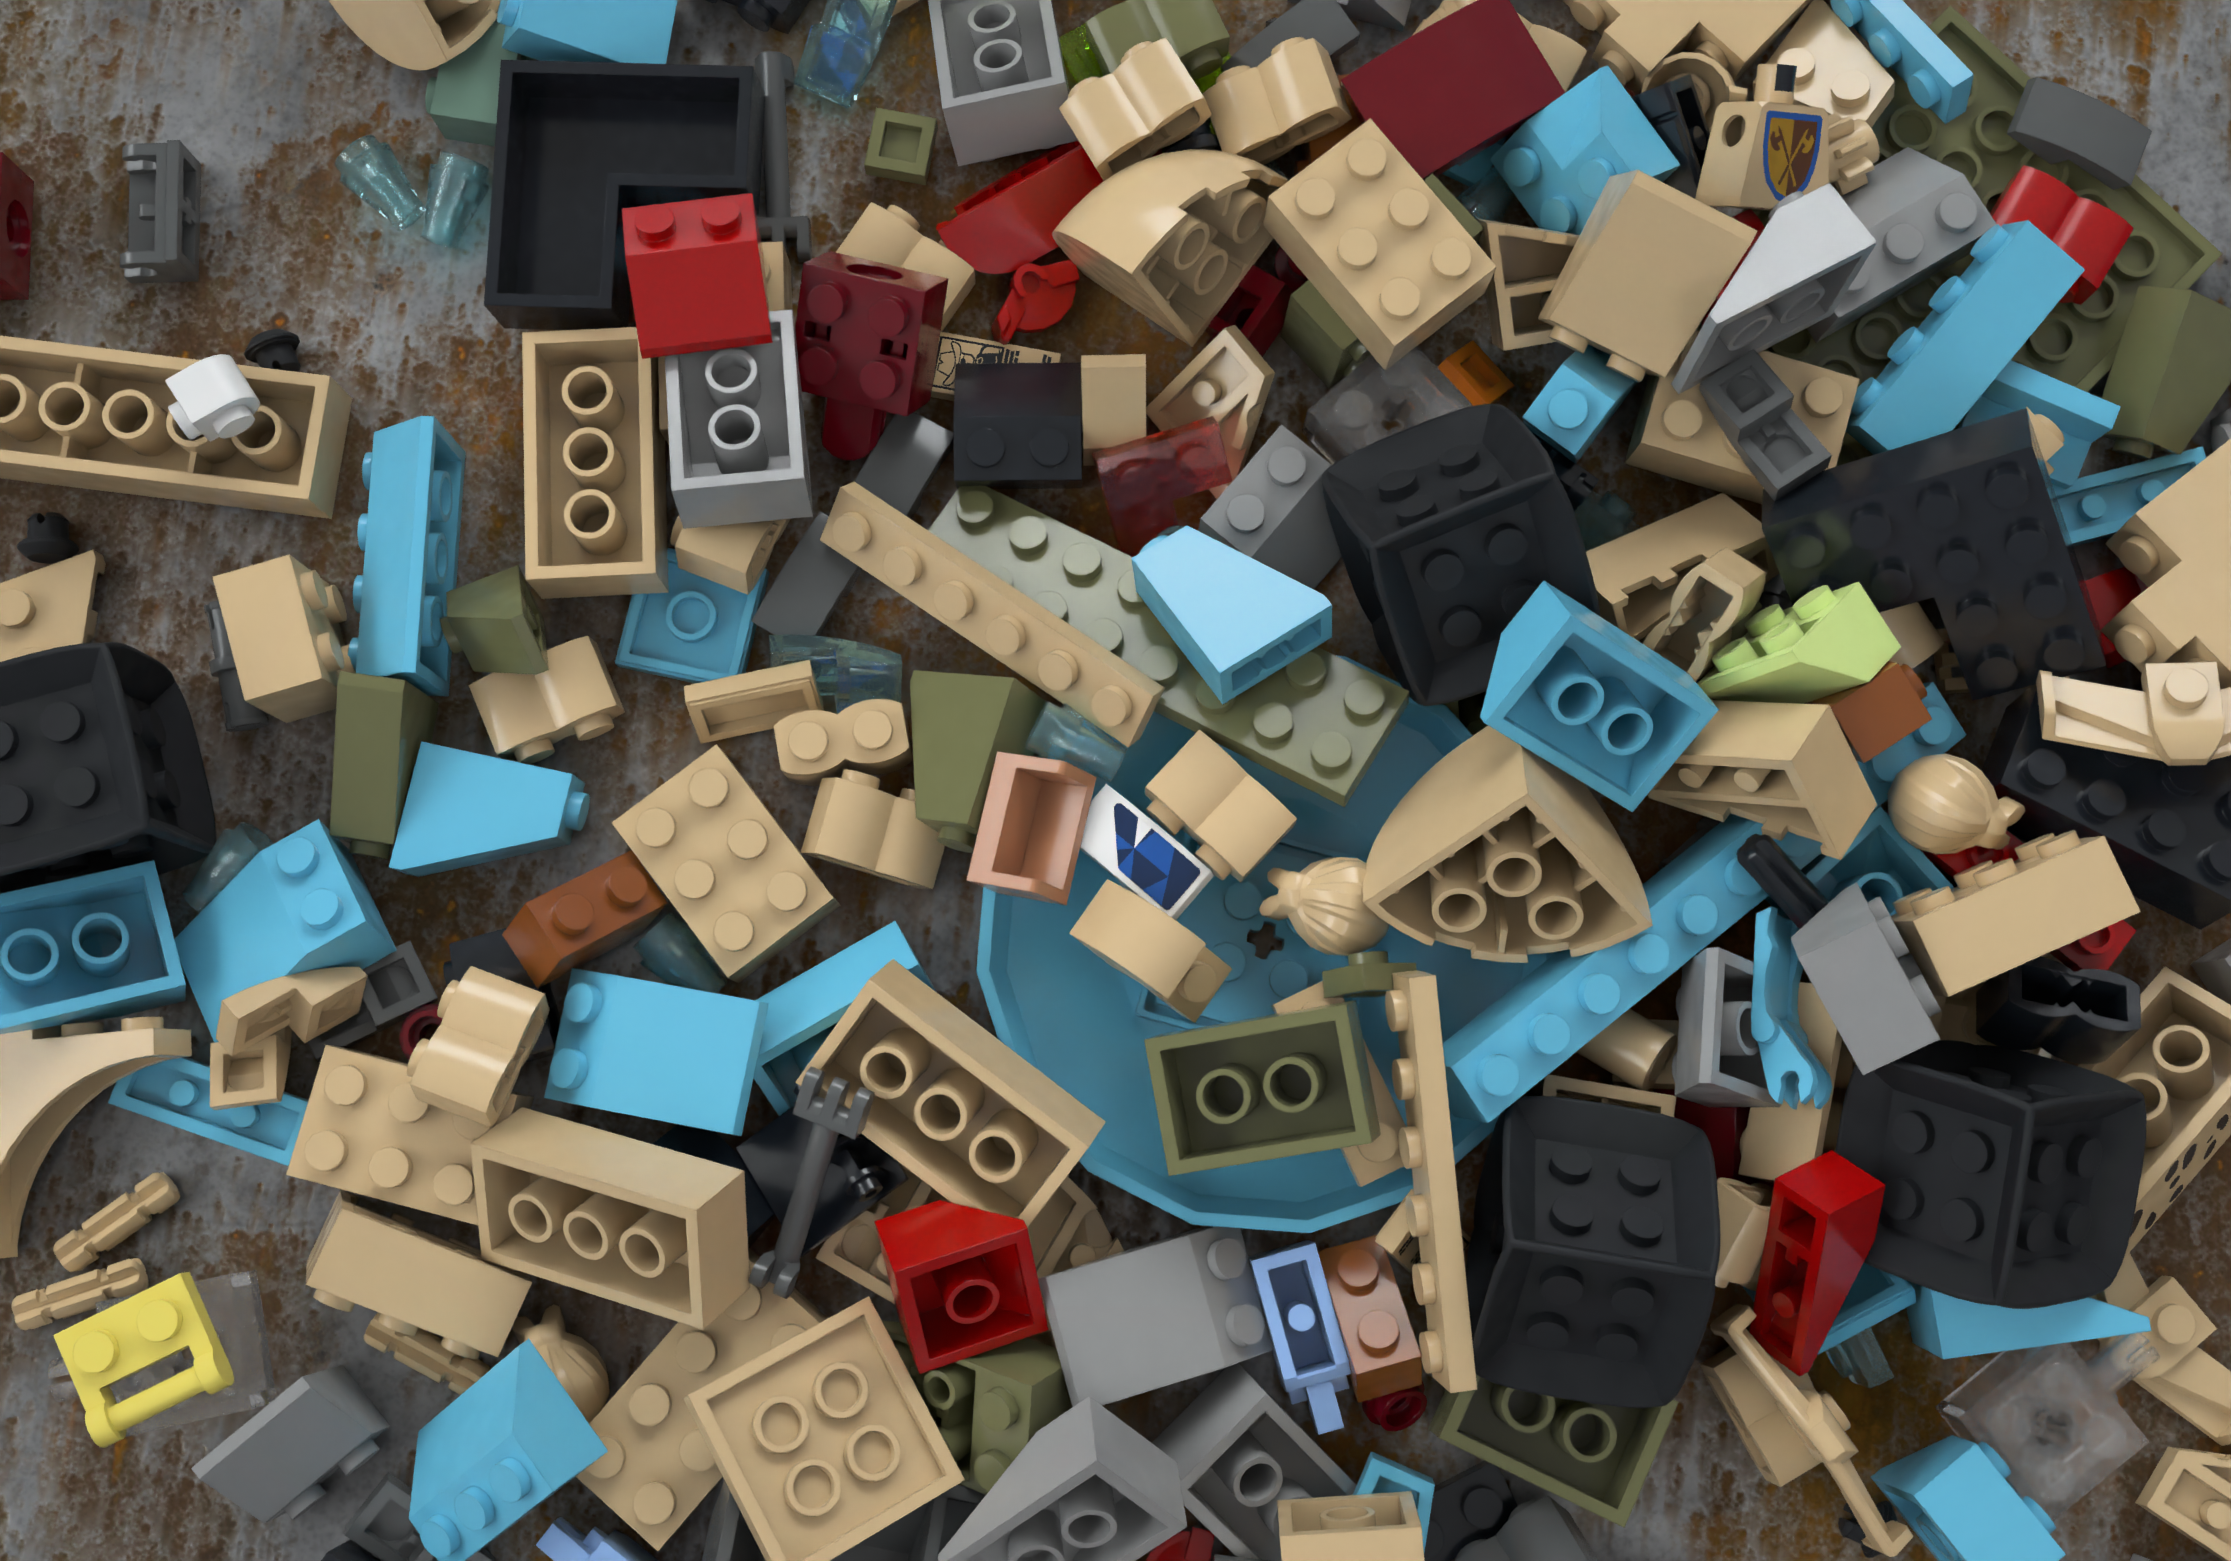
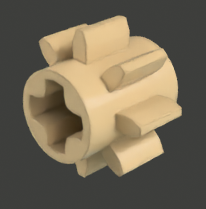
M1838 112L1829 115V183L1842 196L1868 183L1866 173L1874 170L1873 163L1878 161L1880 151L1872 128L1864 120H1853L1852 116L1841 119Z

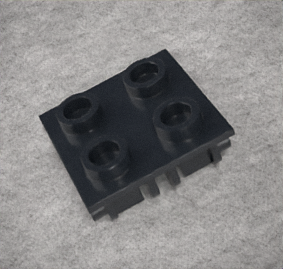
M799 1085L793 1090L796 1097H798L801 1086ZM796 1101L794 1106L736 1147L781 1225L783 1224L814 1123L793 1114ZM840 1133L838 1135L801 1257L909 1180L901 1164L862 1133L855 1140Z

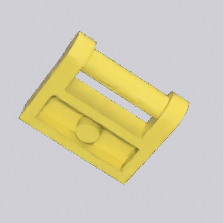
M190 1272L179 1273L53 1335L86 1411L85 1423L93 1441L101 1448H106L126 1437V1429L203 1391L213 1395L234 1383L231 1365ZM188 1347L190 1348L194 1357V1366L119 1403L116 1402L110 1388L111 1385Z

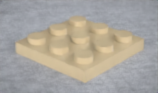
M869 1296L683 1398L765 1561H830L965 1480Z

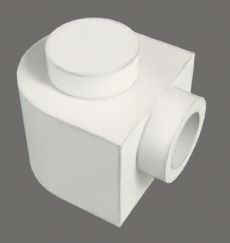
M219 354L204 358L165 380L177 399V402L168 406V409L190 441L202 434L210 442L218 437L224 439L231 438L247 430L255 421L253 415L258 410L260 401L230 355Z

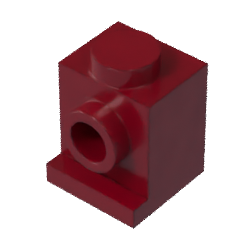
M1252 265L1238 284V287L1205 331L1211 336L1206 345L1224 328L1236 325L1263 357L1283 327L1290 296L1293 292L1285 282Z

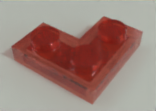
M1213 416L1092 453L1117 548L1131 557L1138 555L1141 549L1152 539L1162 535L1169 536L1180 529L1172 500L1232 482L1219 424Z

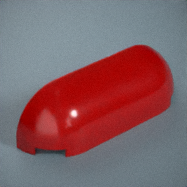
M1079 141L1057 145L958 203L954 207L958 216L950 221L938 223L936 230L946 248L966 261L976 271L987 274L1009 273L1057 248L1058 245L1053 239L1052 232L1072 208L1090 191L1101 184L1103 179ZM1159 149L1152 157L1162 154V149Z

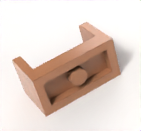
M997 751L966 881L999 894L1067 906L1097 777L1065 761Z

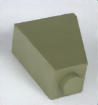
M2151 286L2138 287L2102 395V399L2121 406L2113 428L2103 435L2115 441L2112 451L2142 460H2151L2153 451L2179 455L2183 452L2231 383V309L2193 290Z
M914 670L910 680L916 818L939 832L937 839L939 843L958 851L973 853L997 751L1033 756L1049 703L1014 677Z
M340 671L337 683L330 835L350 843L349 854L388 860L390 849L394 848L421 741L432 743L439 703L406 680Z

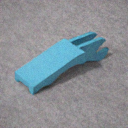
M1771 906L1756 913L1751 1033L1752 1037L1758 1042L1767 1087L1771 1097L1781 1105L1784 1099L1791 1108L1796 1110L1799 1098L1800 1102L1806 1105L1813 1097L1815 1108L1820 1110L1829 1101L1833 1087L1830 1074L1807 1045V1034L1799 1022L1798 989L1803 966L1797 957L1790 938L1799 928L1793 921L1777 915L1778 909Z

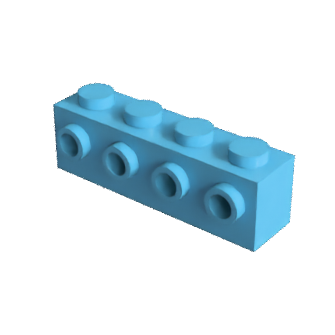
M2029 220L2003 224L2002 226L1997 224L1986 231L1970 252V255L1975 258L1960 277L1953 276L1949 278L1931 297L1928 305L1933 310L1918 328L1913 326L1907 329L1890 347L1887 357L1891 361L1876 379L1870 377L1858 386L1846 432L1873 455L1952 431L2085 271L2081 265Z

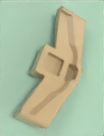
M2217 662L2145 664L2141 675L2143 691L2052 676V672L2039 670L2036 686L2041 733L2044 740L2163 761L2168 766L2206 765L2210 760L2231 755V687L2220 689Z
M2129 1252L2123 1259L2122 1265L2112 1284L2104 1291L2091 1296V1298L2149 1317L2151 1331L2098 1338L2100 1342L2099 1350L2122 1377L2134 1380L2219 1445L2231 1444V1371L2198 1347L2217 1328L2174 1277L2162 1275L2147 1287Z
M1736 1304L1712 1321L1710 1325L1711 1331L1715 1335L1722 1336L1777 1400L1775 1404L1814 1459L1824 1463L1866 1535L1861 1540L1863 1544L1889 1557L1897 1556L1913 1538V1534L1907 1525L1894 1520L1884 1522L1850 1460L1859 1450L1845 1432L1851 1425L1844 1412L1827 1394L1823 1393L1819 1396L1815 1392L1797 1388L1746 1329L1757 1317L1750 1306Z

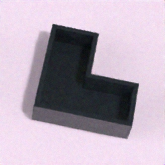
M501 60L484 306L503 328L581 330L628 327L631 290L625 259L622 208L752 193L756 215H759L765 94L754 67Z
M2027 408L1824 470L1776 501L1763 489L1762 530L1792 605L1802 596L1820 586L1828 585L1830 590L1834 591L1858 581L1879 613L1934 597L1973 701L2035 685L2039 670L2052 672V676L2066 677L2106 666L2099 622Z
M2036 684L2028 688L2006 707L1982 772L1993 785L1998 800L2008 796L2025 807V812L2020 820L2007 827V831L2027 842L2046 834L2053 833L2054 836H2058L2072 830L2076 831L2079 839L2105 836L2133 896L2199 930L2231 913V755L2210 760L2206 765L2168 766L2163 761L2044 740L2041 733Z

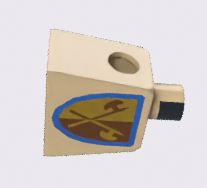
M1758 64L1754 101L1722 102L1716 108L1696 192V200L1713 207L1771 211L1783 198L1794 192L1801 191L1806 195L1829 183V115L1825 108L1793 104L1797 66Z

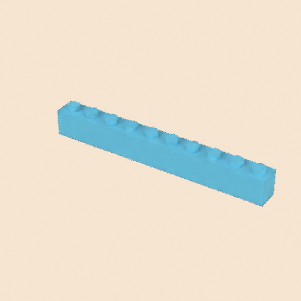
M1934 682L1923 683L1927 691V697L1921 700L1932 720L1866 763L1857 761L1877 803L1875 809L1888 799L1887 793L1897 773L1914 760L1923 756L1944 754L1967 735ZM1730 814L1724 822H1720L1642 884L1647 897L1653 926L1620 943L1585 955L1571 957L1570 950L1557 952L1443 1043L1449 1109L1454 1117L1484 1123L1492 1121L1769 895L1738 862L1736 855L1737 850L1745 844L1747 838L1754 834L1762 835L1761 827L1763 824ZM1787 832L1782 841L1772 838L1800 870L1821 854L1820 846L1822 843L1790 832Z

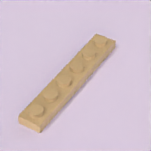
M856 482L840 487L820 541L1125 746L1130 747L1141 738L1165 687Z
M1420 970L1392 973L1394 990L1387 991L1385 995V1010L1389 1028L1392 1032L1398 1031L1400 1059H1394L1392 1062V1080L1395 1094L1398 1100H1405L1407 1127H1401L1399 1130V1149L1404 1167L1406 1169L1412 1168L1414 1195L1406 1197L1405 1209L1409 1231L1413 1237L1419 1238L1421 1263L1413 1265L1412 1280L1417 1302L1419 1305H1425L1428 1331L1420 1332L1419 1335L1421 1361L1427 1374L1432 1373V1377L1448 1392L1456 1393L1477 1390L1436 975Z

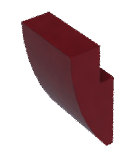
M1477 0L1402 41L1341 79L1342 92L1360 122L1363 124L1371 118L1423 180L1432 173L1437 177L1456 164L1462 165L1520 128L1529 118L1566 93L1509 0Z

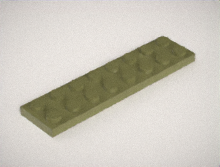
M960 486L928 530L1165 687L1154 712L1194 732L1201 730L1214 742L1343 807L1348 803L1409 704L1408 690L1319 647H1315L1222 704L1136 592L1131 556L987 486Z

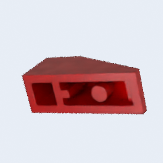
M1833 1150L1775 1178L1767 1234L1753 1307L1757 1317L1751 1322L1749 1331L1770 1356L1799 1377L1809 1372L1875 1241L1886 1186Z

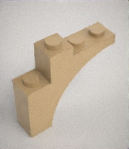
M1813 0L1562 1L1570 7L1573 17L1581 26L1591 31L1596 30L1602 36L1592 56L1598 63L1599 68L1608 65L1623 87L1635 96L1641 93L1645 77L1649 76L1662 59L1676 55L1683 49L1691 53H1701L1719 61L1731 74L1735 83L1807 9Z
M2230 439L2136 512L2105 543L2119 557L2125 568L2136 574L2148 587L2100 630L2115 645L2118 653L2124 659L2133 663L2141 673L2145 664L2217 662L2220 689L2231 687Z
M134 1017L121 1019V1031L104 1033V1023L89 1022L0 1034V1258L18 1257V1238L29 1191L39 1167L65 1126L87 1103L123 1077L160 1062L192 1056L191 1030L164 1028L163 1017Z

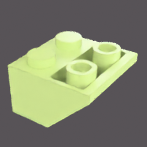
M1859 581L1831 591L1828 585H1823L1802 596L1790 608L1782 610L1779 604H1774L1752 616L1745 623L1748 632L1742 638L1730 642L1716 652L1711 659L1715 666L1697 684L1709 698L1719 701L1804 704L1870 682L1901 646Z

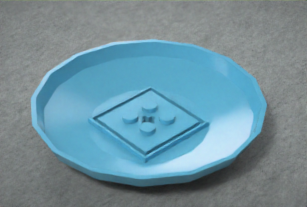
M1338 656V657H1340V658H1342V659H1344V660H1346V661H1348V662H1350V663H1352V664H1354V665H1356V666H1358V667H1360V668H1363V669H1365V670H1367V671H1369V672H1371V673H1373V674H1375V675H1377V676H1379V677H1381V678H1383V679H1385V680H1387V681H1389V682H1391V683H1393V684H1396V685L1402 687V686L1400 685V683H1398V682H1396V681H1394V680H1392V679H1390V678H1388V677H1386V676H1384V675H1382V674H1380V673H1378V672H1376V671H1374V670H1372V669H1370V668H1368V667H1366V666H1364V665H1362V664H1360V663H1358V662H1356V661H1354V660H1352V659H1350V658H1348V657H1346V656ZM1409 697V704L1345 807L1218 744L1251 777L1272 793L1297 818L1294 827L1242 882H1239L1231 874L1223 881L1214 875L1176 920L1207 943L1205 947L1232 968L1195 1023L1181 1016L1142 984L1111 967L1069 934L1107 879L1122 886L1118 879L1081 850H1079L1067 906L999 894L983 887L976 973L997 1038L1106 1121L1090 1147L1079 1160L1088 1172L1192 1225L1296 1233H1312L1401 1203L1409 1191L1414 1189L1412 1168L1406 1169L1404 1166L1365 1186L1359 1187L1340 1148L1169 1176L1144 1040L1164 1033L1273 1015L1275 1013L1271 1005L1323 981L1322 971L1348 966V956L1327 955L1310 947L1297 934L1289 918L1278 921L1261 915L1259 907L1263 900L1278 894L1279 890L1268 881L1267 873L1272 868L1301 872L1309 864L1329 857L1358 858L1366 863L1377 835L1401 799L1438 761L1473 736L1447 706L1443 704L1423 706ZM1153 711L1141 738L1130 747H1127L1082 717L1037 757L1065 761L1097 777L1092 799L1107 784L1159 825L1146 811V808L1152 801L1145 795V786L1196 732ZM1182 829L1175 836L1171 835L1193 855L1201 847ZM1263 924L1273 926V937L1282 941L1281 951L1271 950L1266 959L1256 957V946L1247 942L1248 932L1258 933ZM1391 925L1386 935L1375 947L1363 951H1387L1389 963H1416L1417 970L1436 975L1443 1043L1557 953L1528 955V963L1472 959L1471 950L1447 945L1436 940L1432 946H1429L1400 932ZM1385 996L1344 998L1345 1002L1356 1000L1363 1039L1407 1127L1405 1100H1398L1392 1080V1062L1394 1059H1400L1398 1031L1392 1032L1389 1028L1385 1010ZM1450 1111L1455 1165L1493 1132L1499 1115L1489 1123L1454 1117Z

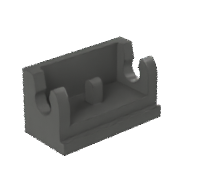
M167 140V143H138L123 146L122 160L127 161V172L130 174L128 252L120 254V268H125L124 278L130 283L198 282L201 197L200 162L180 140Z

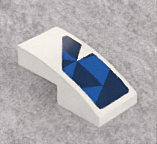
M1105 784L1092 799L1080 850L1118 879L1125 889L1135 893L1177 920L1214 877L1212 871L1109 785Z

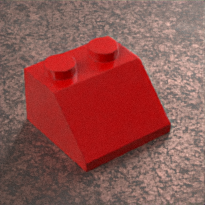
M752 193L622 208L625 259L642 359L773 343L763 248Z
M938 1200L874 1221L899 1321L919 1374L1049 1330L1028 1228L1023 1219Z

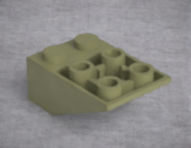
M882 1320L965 1479L959 1483L963 1486L986 1495L1034 1434L1072 1408L1057 1348L1027 1337L919 1374L900 1322Z

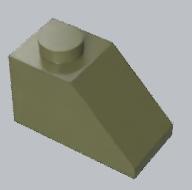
M519 565L446 592L447 616L440 618L443 634L454 654L464 651L473 671L537 675L549 670L544 619Z

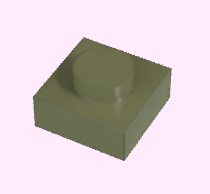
M876 107L864 163L866 175L926 185L938 131L937 118Z
M1387 951L1349 954L1348 966L1322 971L1324 998L1385 996L1387 991L1394 990L1392 973L1417 970L1416 963H1389Z

